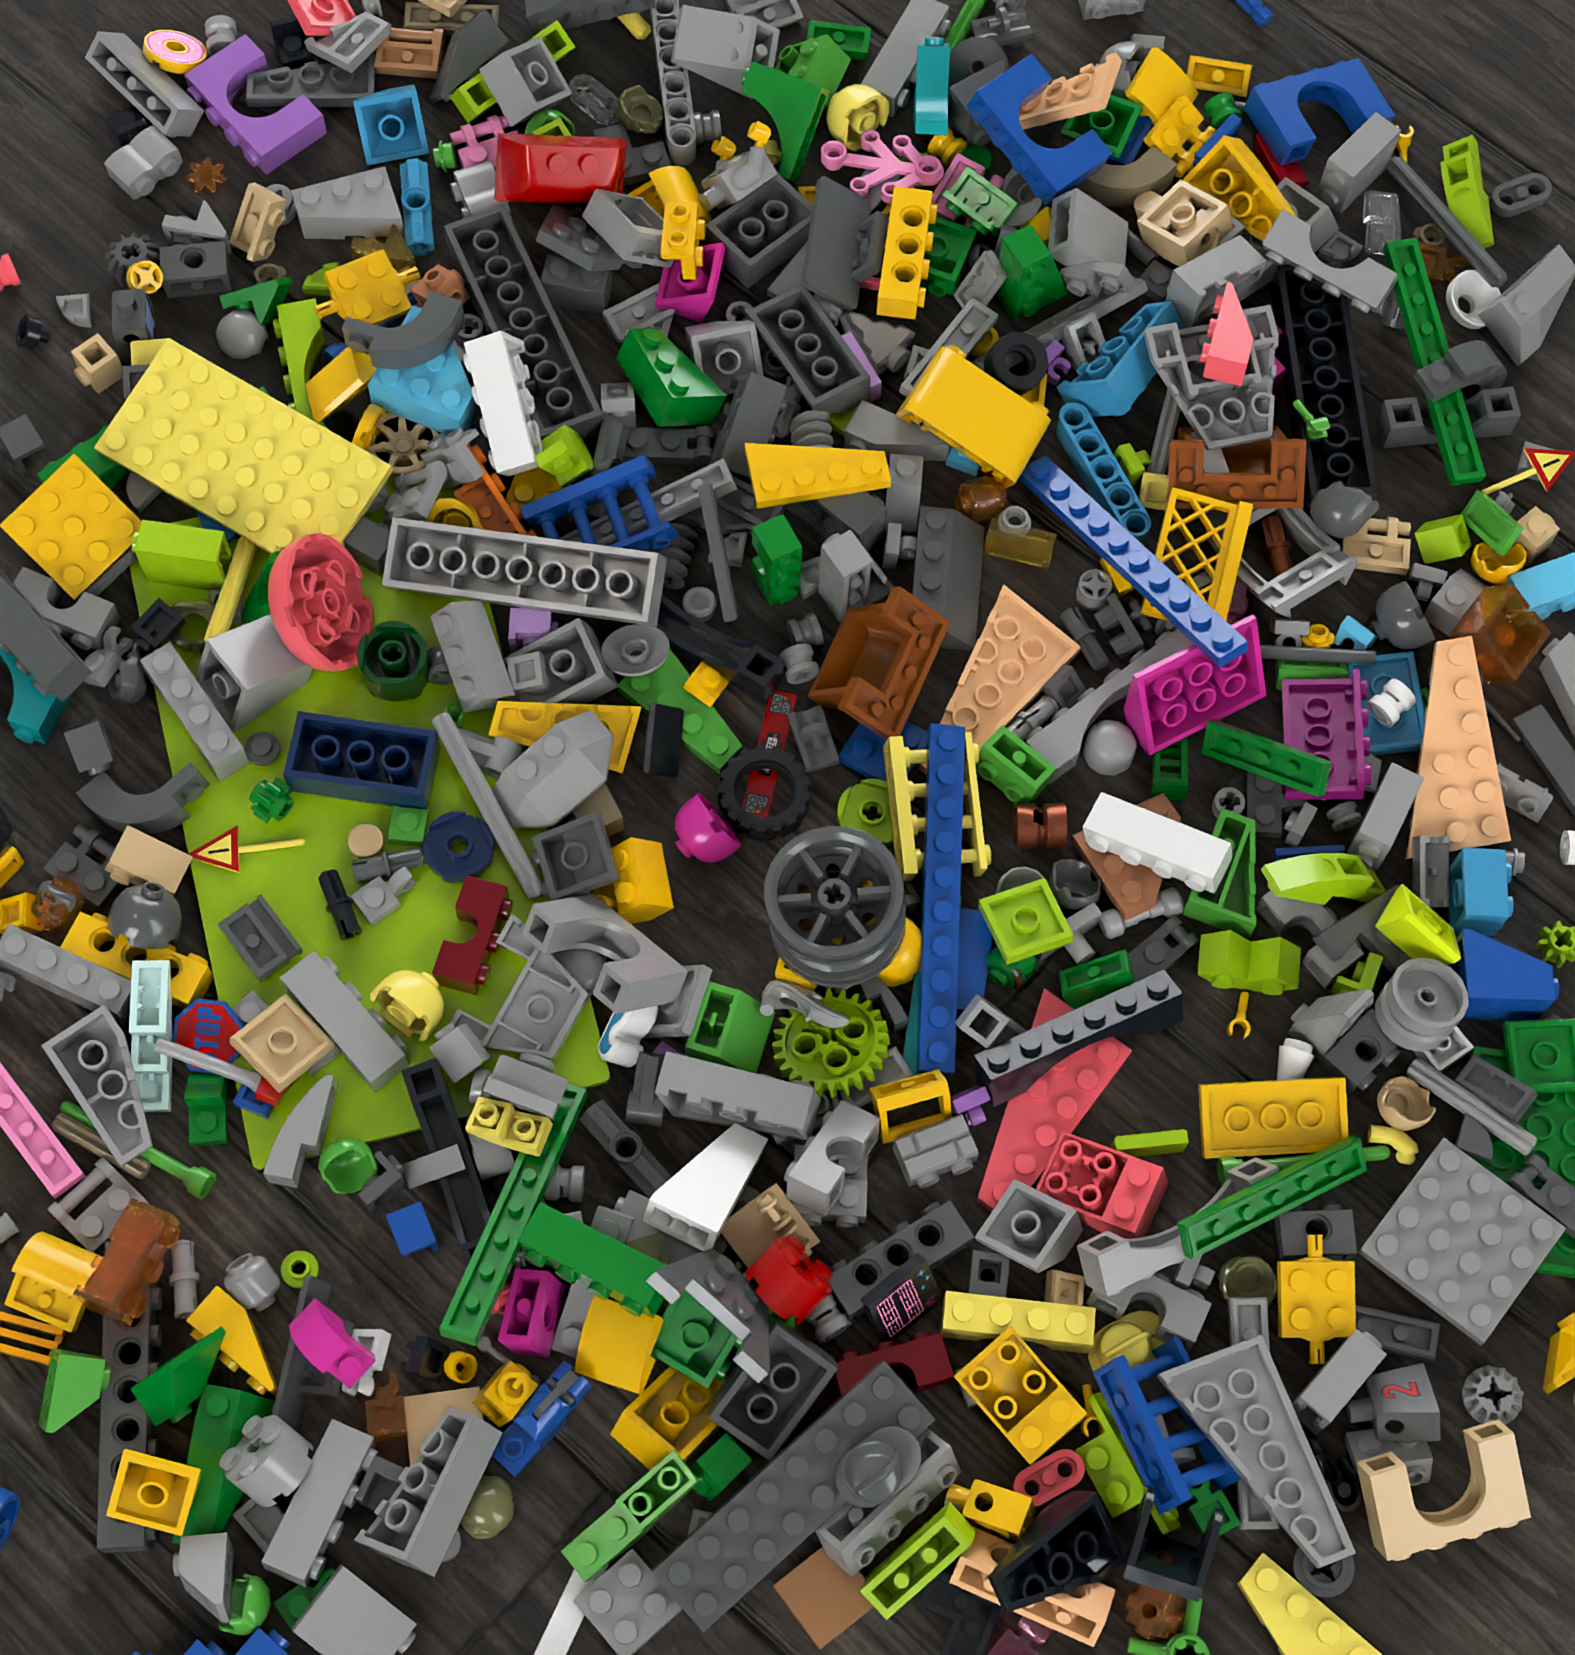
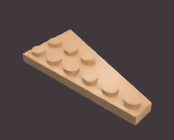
M1003 585L983 632L959 679L957 688L946 707L940 724L965 726V732L972 733V741L978 744L980 751L982 745L1002 725L1007 728L1015 720L1016 715L1023 711L1043 691L1041 687L1063 664L1068 665L1080 653L1081 646L1007 586ZM927 763L920 764L919 769L924 774H927Z
M1472 636L1438 641L1434 646L1429 697L1424 718V733L1421 740L1417 774L1424 777V780L1414 799L1405 860L1412 859V838L1420 835H1430V837L1449 836V852L1462 850V848H1475L1511 841Z

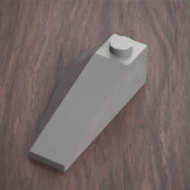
M1560 244L1555 246L1478 314L1516 366L1522 364L1541 346L1575 277V264Z
M105 1004L41 1045L121 1167L153 1146L126 1036Z

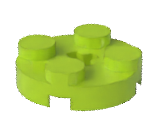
M865 779L860 784L852 788L850 786L843 792L838 803L837 820L839 826H847L864 831L878 839L886 848L893 843L887 781ZM871 806L876 807L877 814L882 816L871 821L867 819L866 815L862 814L863 810L869 811Z

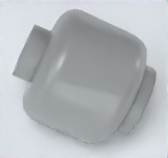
M251 1253L237 1258L226 1268L228 1274L225 1276L223 1284L230 1296L245 1310L255 1308L256 1311H262L275 1302L274 1294L279 1289L280 1279L265 1257L260 1255L253 1256Z

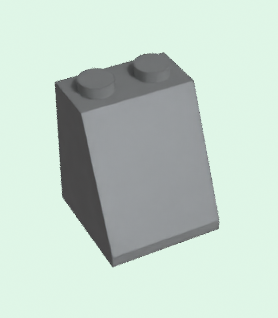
M271 614L207 639L195 679L230 729L235 732L308 683L313 668L301 662L288 650L279 637Z

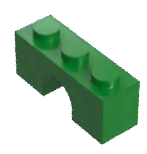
M781 514L752 528V544L759 556L752 559L751 574L770 607L779 602L780 604L788 603L800 593L802 545L784 514Z

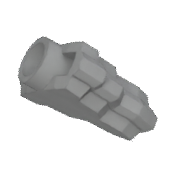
M848 310L839 317L844 333L846 334L851 331L878 376L887 368L895 373L904 366L910 356V351L907 347L914 338L915 332L902 324L894 326L885 320L874 322L864 314Z

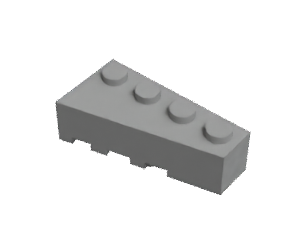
M668 1051L665 1053L655 1089V1094L672 1116L730 1127L737 1123L757 1132L801 1140H808L812 1135L821 1101L812 1085L804 1081L791 1080V1082L776 1079L770 1075L756 1074Z
M449 1406L420 1446L421 1456L410 1467H405L398 1477V1480L402 1483L389 1501L384 1499L374 1511L378 1517L368 1531L362 1529L354 1541L385 1558L435 1577L503 1432L474 1414Z

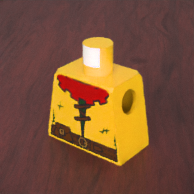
M978 1479L974 1480L971 1489L953 1483L948 1489L944 1503L946 1505L951 1502L957 1510L962 1511V1515L972 1526L1012 1544H1015L1035 1519L1037 1513L1031 1497ZM986 1504L992 1505L988 1511H979Z

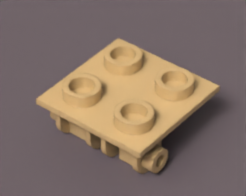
M777 1183L731 1215L721 1231V1234L747 1268L777 1238L785 1239L789 1234L795 1236L804 1245L806 1250L803 1253H806L808 1256L812 1254L811 1248L820 1242L791 1201L786 1198L785 1193Z

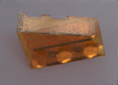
M131 1198L109 1234V1239L112 1241L104 1257L96 1255L91 1263V1268L96 1269L87 1286L79 1284L73 1295L88 1310L131 1326L134 1318L138 1319L146 1307L147 1297L145 1295L150 1284H155L161 1276L164 1263L161 1261L167 1249H172L179 1238L180 1228L178 1226L180 1222L170 1212Z

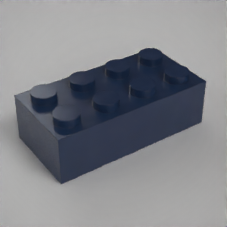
M298 711L283 776L286 784L290 786L289 790L292 792L428 810L441 746L437 731Z

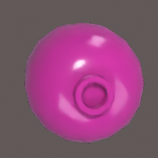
M701 793L691 797L679 809L675 818V830L680 839L675 844L688 859L694 855L701 862L714 863L723 861L734 854L742 844L727 821L720 818L716 813L718 810Z

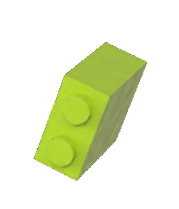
M142 520L139 532H135L132 538V551L136 553L138 565L142 568L148 582L205 590L222 588L233 557L224 531Z

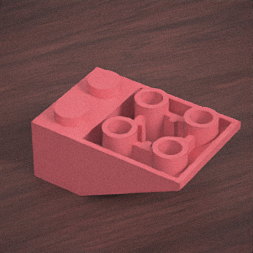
M1062 1131L1036 1190L1077 1210L1080 1222L1103 1233L1108 1230L1124 1239L1146 1237L1169 1182L1164 1167Z

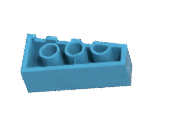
M1172 301L1146 304L1118 330L1121 336L1115 337L1108 342L1106 341L1098 349L1101 354L1090 364L1083 362L1076 369L1078 376L1072 382L1064 380L1057 389L1065 404L1071 402L1080 403L1085 406L1091 417L1122 416L1126 414L1137 397L1147 389V384L1158 373L1150 361L1143 330L1148 327L1175 322L1177 323L1178 330L1185 328Z

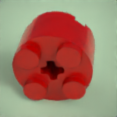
M789 1234L785 1239L777 1238L747 1269L746 1277L749 1282L753 1277L755 1278L759 1286L754 1291L769 1308L785 1320L791 1315L796 1317L794 1324L800 1325L832 1292L829 1279L833 1276V1273L822 1261L816 1260L814 1262L806 1253H803L806 1250L804 1245L795 1236Z

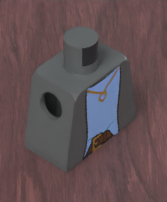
M143 289L112 292V334L122 366L131 365L130 343L132 339L130 334L138 336L140 340L155 339V308L147 291Z

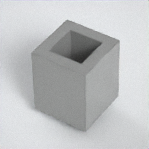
M466 1022L456 1028L453 1023L444 1027L434 1035L438 1041L429 1047L454 1083L466 1077L491 1058Z

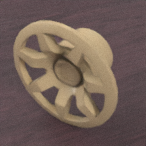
M390 412L386 413L384 417H379L375 426H378V431L388 439V442H380L373 445L372 437L367 451L377 458L378 456L375 452H388V464L392 466V473L400 474L403 471L404 473H410L425 468L426 464L420 455L422 454V449L430 448L428 445L429 441L419 440V437L427 427L417 424L412 431H408L405 418ZM399 417L398 431L396 432L383 425V423L389 419ZM430 429L433 434V438L439 435L435 430Z

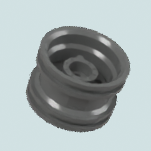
M847 826L820 827L794 837L780 849L771 862L764 883V901L773 946L781 961L794 974L808 982L824 987H848L861 984L877 976L891 964L899 952L905 936L904 883L900 867L894 856L878 839L864 831ZM828 870H840L836 878H829L826 875ZM864 880H870L873 884L872 887L859 888V884ZM799 886H806L810 893L796 894V889ZM835 897L841 898V902L836 900L835 904L829 903V899L834 901ZM869 914L875 916L876 920L873 924L867 926L862 923L864 916ZM807 920L812 923L813 927L809 931H803L798 925L801 921ZM832 939H846L841 945L832 943Z

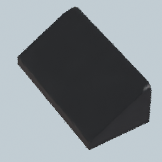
M656 703L649 705L643 764L644 773L653 776L677 777L684 719L683 709Z

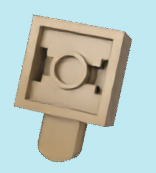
M1181 179L1163 196L1149 190L1140 194L1134 202L1142 241L1159 256L1178 267L1216 248L1218 242L1234 229L1229 207L1226 203Z

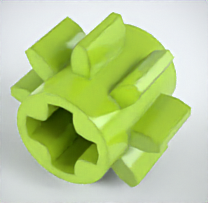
M1557 921L1553 925L1552 930L1546 926L1542 928L1539 935L1543 939L1536 943L1535 949L1541 950L1543 962H1554L1557 968H1560L1566 959L1570 962L1575 961L1574 926L1570 928L1562 926L1561 922ZM1558 941L1562 946L1558 947L1555 943Z

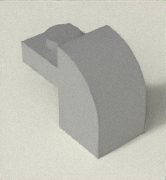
M978 994L974 996L955 1022L958 1028L987 1049L1027 1031Z

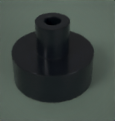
M24 315L21 318L16 334V342L19 347L34 350L39 342L46 344L49 342L50 331L42 329L40 318L30 315Z

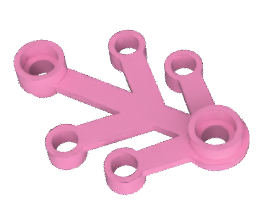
M874 130L864 131L861 135L862 149L867 152H874L878 158L847 153L845 145L839 141H828L821 148V162L828 170L836 171L843 165L875 170L863 177H856L850 182V190L864 198L868 196L869 188L897 174L907 175L895 183L887 182L882 186L881 199L886 204H892L893 194H888V192H893L894 186L912 188L918 184L932 186L938 184L944 176V168L940 160L931 155L922 156L911 144V139L906 135H897L893 138L891 152L880 140L878 132ZM896 156H905L910 163L900 161Z

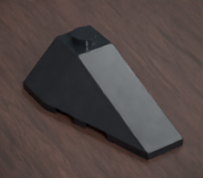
M1067 1490L1038 1514L990 1573L988 1579L1003 1612H1011L1044 1601L1046 1597L1058 1593H1067L1085 1584L1103 1581L1124 1563L1125 1553L1097 1492Z

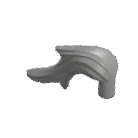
M777 979L770 981L763 990L760 1013L764 1016H771L774 1013V1009H793L803 1014L806 1022L812 1020L825 1027L839 1028L846 1026L849 1022L844 1015L819 1002L822 999L820 994L792 982Z

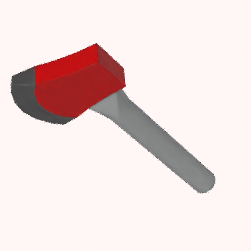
M161 1037L157 1039L154 1046V1051L240 1082L255 1092V1099L276 1107L286 1092L300 1078L298 1077L278 1093L257 1071L241 1068Z

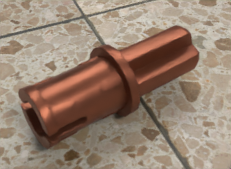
M1272 515L1263 519L1261 526L1266 543L1264 553L1266 556H1269L1274 579L1291 569L1292 565L1288 552L1291 549V545L1289 542H1286L1281 519L1279 516Z

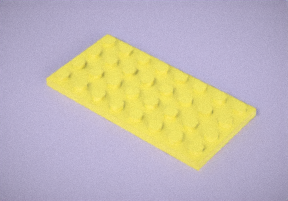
M170 338L161 347L94 447L101 455L271 554L276 551L281 552L288 544L300 537L315 533L330 536L344 546L343 541L360 518L365 515L393 472L390 464Z

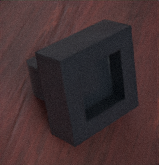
M417 1335L415 1342H408L406 1348L412 1350L409 1363L401 1362L400 1367L406 1370L407 1373L428 1383L440 1384L444 1372V1362L448 1358L450 1347L430 1337Z

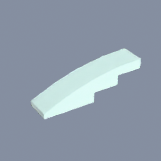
M132 961L129 1033L132 1035L131 1060L144 1112H171L172 1057L154 1051L155 1043L159 1037L172 1042L170 961Z

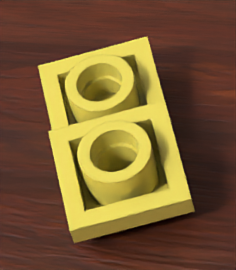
M478 1097L465 1129L468 1133L491 1143L540 1157L553 1124L548 1117L516 1111L512 1103Z

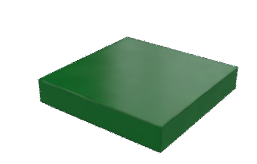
M1575 1018L1505 1021L1503 1023L1508 1073L1510 1076L1536 1090L1537 1094L1575 1092Z

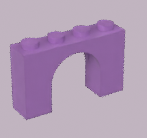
M244 34L184 74L188 86L185 91L198 105L200 104L205 109L207 118L214 126L220 125L223 128L228 141L234 147L240 146L247 161L253 167L258 166L267 175L327 134L323 114L304 94L278 112L266 117H247L232 108L237 96L247 87V74L268 70L265 54Z

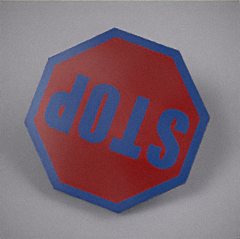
M198 998L175 1017L173 1042L225 1062L233 1063L241 1054L230 1044V1037L245 1025L226 1001ZM184 1062L190 1071L213 1073Z

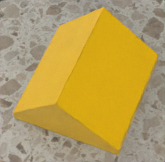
M348 346L305 384L313 419L317 423L345 408L368 388V383L377 367L372 366L371 357L368 354L356 352Z
M124 1449L106 1516L182 1536L201 1478V1469Z

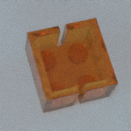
M1514 584L1485 587L1449 634L1452 639L1472 636L1478 668L1482 669L1483 678L1487 683L1516 681L1551 634L1535 611L1522 612L1527 611L1530 605Z

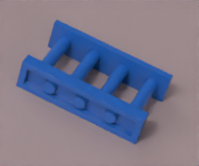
M645 455L521 506L524 519L534 528H542L545 538L560 540L555 523L558 518L569 514L573 515L582 543L597 545L585 510L588 508L587 506L598 501L604 503L617 539V543L610 545L611 547L646 551L651 548L661 549L668 546L672 539L679 537L677 530L669 521L663 524L660 522L647 486L649 480L657 477L653 464ZM629 488L635 490L648 526V530L632 537L629 535L616 499L618 493Z
M1179 1336L1173 1337L1152 1351L1156 1358L1154 1360L1130 1368L1123 1355L1112 1359L1092 1372L1146 1487L1155 1488L1153 1502L1159 1515L1192 1499L1188 1490L1191 1487L1214 1479L1218 1490H1221L1242 1479L1171 1394L1147 1403L1137 1383L1191 1362ZM1180 1408L1189 1429L1164 1438L1154 1417ZM1196 1443L1206 1465L1181 1474L1171 1453Z

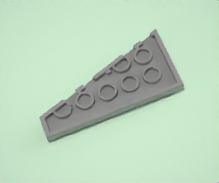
M1262 1334L1164 1371L1156 1376L1317 1569L1356 1554Z

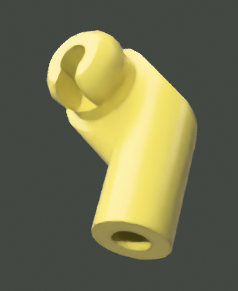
M1369 1125L1367 1135L1369 1143L1391 1145L1397 1150L1396 1159L1399 1163L1410 1165L1415 1162V1154L1419 1152L1418 1145L1404 1131L1388 1126Z

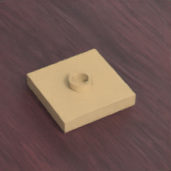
M286 993L230 1037V1044L278 1093L335 1047V1042Z
M479 1386L404 1397L410 1466L415 1464L421 1456L420 1446L449 1406L474 1414L484 1420L483 1412L471 1403L481 1391Z

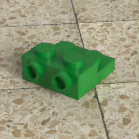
M936 216L935 225L929 224L928 232H934L931 252L925 251L924 259L930 260L928 279H921L920 285L928 287L929 292L935 296L943 297L946 293L954 296L965 270V263L976 240L977 230Z
M684 1290L682 1295L673 1304L669 1303L662 1315L664 1322L651 1355L704 1387L709 1388L714 1377L720 1381L723 1379L732 1363L726 1357L733 1346L739 1349L742 1341L692 1295Z

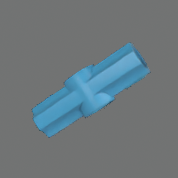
M418 158L407 159L406 162L400 164L401 203L404 216L406 251L415 256H425L435 250L427 162L420 161Z

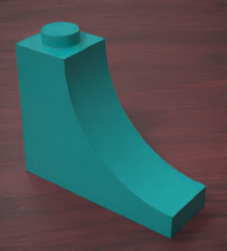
M925 37L924 42H917L913 108L915 134L948 135L950 44L944 43V38Z
M0 648V662L10 670L13 678L14 697L7 721L14 731V736L26 743L32 744L34 741L46 745L73 692L63 702L53 694H50L48 697L44 696L31 683L35 679L33 675L27 676L13 663L17 657L14 654L8 655Z

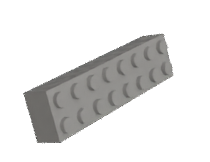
M392 517L382 586L398 591L469 601L482 600L484 603L657 627L667 558L655 552Z

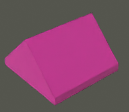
M724 243L703 245V266H697L696 280L683 279L680 259H675L670 268L663 267L655 302L656 308L662 311L672 308L675 309V315L702 323L714 302L726 248Z

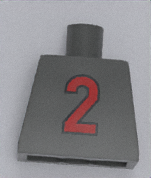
M1424 1363L1370 1375L1366 1379V1398L1351 1399L1347 1402V1413L1350 1423L1372 1421L1376 1438L1380 1441L1441 1440L1440 1410Z

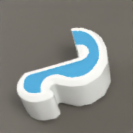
M658 1005L620 1014L613 1012L598 1043L600 1058L603 1061L624 1067L635 1065L639 1052H644L640 1041L650 1032L656 1022Z

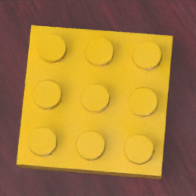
M73 454L0 524V527L76 600L83 591L88 589L132 546L133 535L135 532H139L142 521L76 454Z

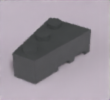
M752 371L731 378L729 387L735 391L731 405L728 403L724 405L722 414L726 415L727 418L723 430L718 431L710 462L711 465L724 458L731 475L744 482L751 481L744 444H772L776 435V428L773 427L776 417L783 412L787 402V397L784 396L787 388L786 385Z

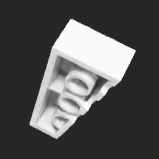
M498 331L464 342L466 353L463 355L466 369L472 374L474 381L472 395L476 404L480 405L483 417L480 419V427L484 436L489 440L491 450L488 451V458L492 468L498 474L508 477L538 468L539 465L535 456L541 453L543 449L539 426L530 417V414H533L535 409L534 398L524 383L525 380L530 379L529 369L526 364L523 365L519 355L525 352L524 341L503 331Z

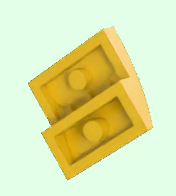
M1157 47L1150 50L1125 92L1129 101L1143 106L1139 116H1149L1154 125L1178 97L1186 95L1193 104L1199 94L1183 70Z
M594 1295L582 1329L574 1372L642 1395L656 1361L650 1355L664 1319L659 1315L651 1318L644 1313L640 1317L634 1316L621 1308V1303L609 1299L603 1300Z

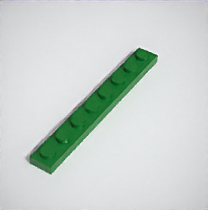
M1417 238L1388 241L1382 249L1388 269L1396 272L1398 275V280L1393 287L1416 368L1419 370L1443 358L1449 347ZM1461 389L1433 403L1424 393L1450 486L1481 482L1486 477Z
M571 1084L567 1085L540 1157L519 1152L440 1325L439 1331L441 1336L477 1347L521 1248L517 1240L545 1194L588 1097L586 1088Z

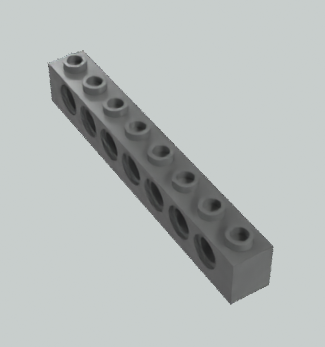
M151 1239L105 1242L102 1357L106 1359L105 1366L110 1367V1379L107 1390L101 1389L97 1549L103 1553L151 1551V1540H156L158 1535L157 1529L106 1516L124 1449L159 1458L158 1438H154V1423L137 1399L131 1403H125L123 1400L124 1392L129 1387L136 1385L160 1367V1363L155 1362V1348L161 1347L162 1342L160 1324L156 1325V1310L162 1309L161 1287H157V1273H162L163 1254L161 1250L157 1251L158 1248ZM134 1274L143 1275L142 1283L137 1288L126 1289V1282L129 1277ZM133 1311H141L142 1318L140 1322L135 1326L127 1327L125 1320L128 1314ZM140 1348L141 1356L139 1360L131 1365L125 1364L124 1357L130 1349ZM130 1424H138L139 1433L137 1437L131 1441H123L122 1434L124 1429Z

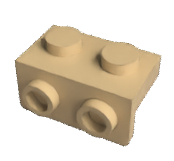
M255 182L248 184L229 241L230 244L248 253L247 260L256 262L268 259L275 248L274 238L277 229L285 218L284 208L287 199Z

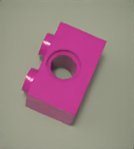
M515 1268L498 1341L515 1355L549 1358L566 1286L549 1271Z

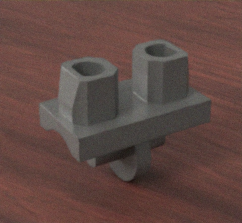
M1003 6L996 8L995 15L970 21V29L974 37L991 39L999 46L1007 45L1011 48L1022 46L1025 40L1033 39L1034 32L1028 24L1024 8L1007 12Z
M1115 592L1107 596L1106 599L1109 604L1102 607L1094 616L1104 632L1121 623L1125 631L1109 640L1117 656L1123 658L1142 649L1148 651L1135 627L1140 626L1144 633L1152 631L1153 627L1149 620L1153 617L1140 614L1142 607L1137 600L1128 604L1132 611L1128 616Z
M818 705L802 712L788 713V720L806 773L827 769L829 766L839 764V757L822 706Z

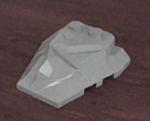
M1271 305L1243 310L1254 340L1242 386L1203 377L1205 363H1200L1199 361L1204 343L1211 344L1212 339L1206 338L1209 324L1178 330L1177 323L1175 322L1148 327L1143 330L1152 365L1198 438L1204 441V447L1207 451L1270 439L1272 437L1275 401L1272 390L1273 379L1276 377L1277 366L1274 365L1279 335Z

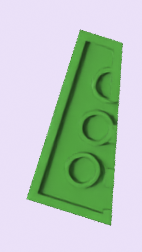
M671 649L666 661L656 670L640 676H626L618 684L617 691L635 706H641V711L647 716L651 703L683 709L684 719L681 744L719 775L723 769L727 768L728 761L732 757L736 758L742 751V744L713 705L710 708L682 688L690 675Z

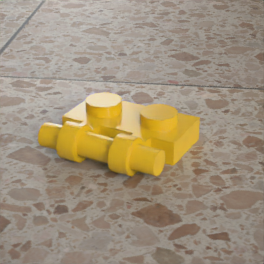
M1183 95L1174 101L1143 138V141L1149 148L1154 146L1170 159L1172 158L1177 163L1175 176L1182 178L1186 172H1190L1194 168L1195 153L1216 132V129L1208 126L1204 132L1199 130L1198 126L1204 120V117L1187 96ZM1188 139L1192 146L1188 151H1185L1182 145Z

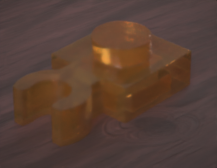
M1418 242L1428 278L1431 282L1438 283L1443 279V276L1451 282L1459 274L1454 270V266L1463 267L1467 264L1468 260L1463 256H1455L1452 259L1446 258V248Z
M389 1372L390 1382L386 1387H378L375 1375H372L375 1383L372 1395L376 1399L365 1401L368 1435L373 1436L375 1441L408 1436L403 1395L395 1396L399 1389L395 1372Z

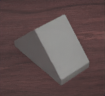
M1091 311L1064 328L1061 344L1065 349L1062 354L1075 371L1083 362L1090 364L1101 354L1098 349L1106 342L1095 312Z

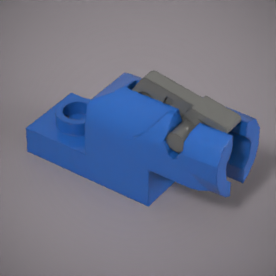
M565 1361L561 1363L548 1380L538 1388L529 1401L512 1419L513 1423L503 1432L491 1456L515 1479L567 1423L569 1414L579 1405L592 1388L589 1382L583 1376L579 1378L572 1371L573 1367Z

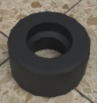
M1011 332L1001 337L988 350L984 360V372L1019 396L1036 387L1046 375L1048 367L1047 352L1042 343L1033 335L1024 332ZM1014 352L1024 359L1027 366V371L1024 375H1013L1005 365L1007 354Z

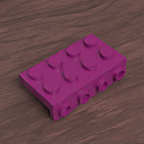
M1352 669L1351 679H1282L1283 744L1331 761L1325 795L1315 797L1285 785V800L1364 798L1365 785H1371L1372 774L1371 764H1364V757L1370 756V736H1363V728H1368L1369 716L1368 708H1362L1361 701L1367 700V680H1360V669Z

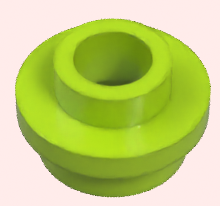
M306 1251L290 1253L281 1265L282 1278L293 1288H302L305 1276L317 1278L319 1273L317 1260L311 1253ZM298 1263H304L306 1265L305 1271L299 1275L294 1274V1266Z

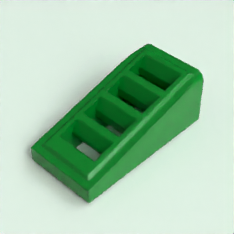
M1188 736L1172 744L1180 745V748H1164L1152 754L1151 798L1164 793L1169 801L1186 800L1188 789ZM1160 757L1179 758L1180 760L1160 759ZM1160 770L1175 771L1179 773L1160 772Z

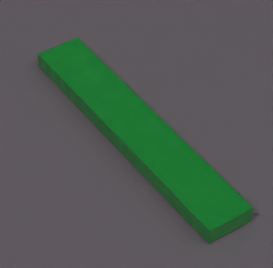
M1351 1135L1177 1222L1184 1256L1194 1259L1366 1172L1367 1167L1361 1138Z

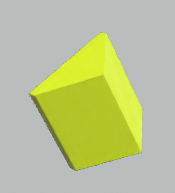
M1401 884L1395 891L1375 927L1412 959L1423 957L1438 960L1445 965L1456 963L1461 959L1454 928L1404 884Z

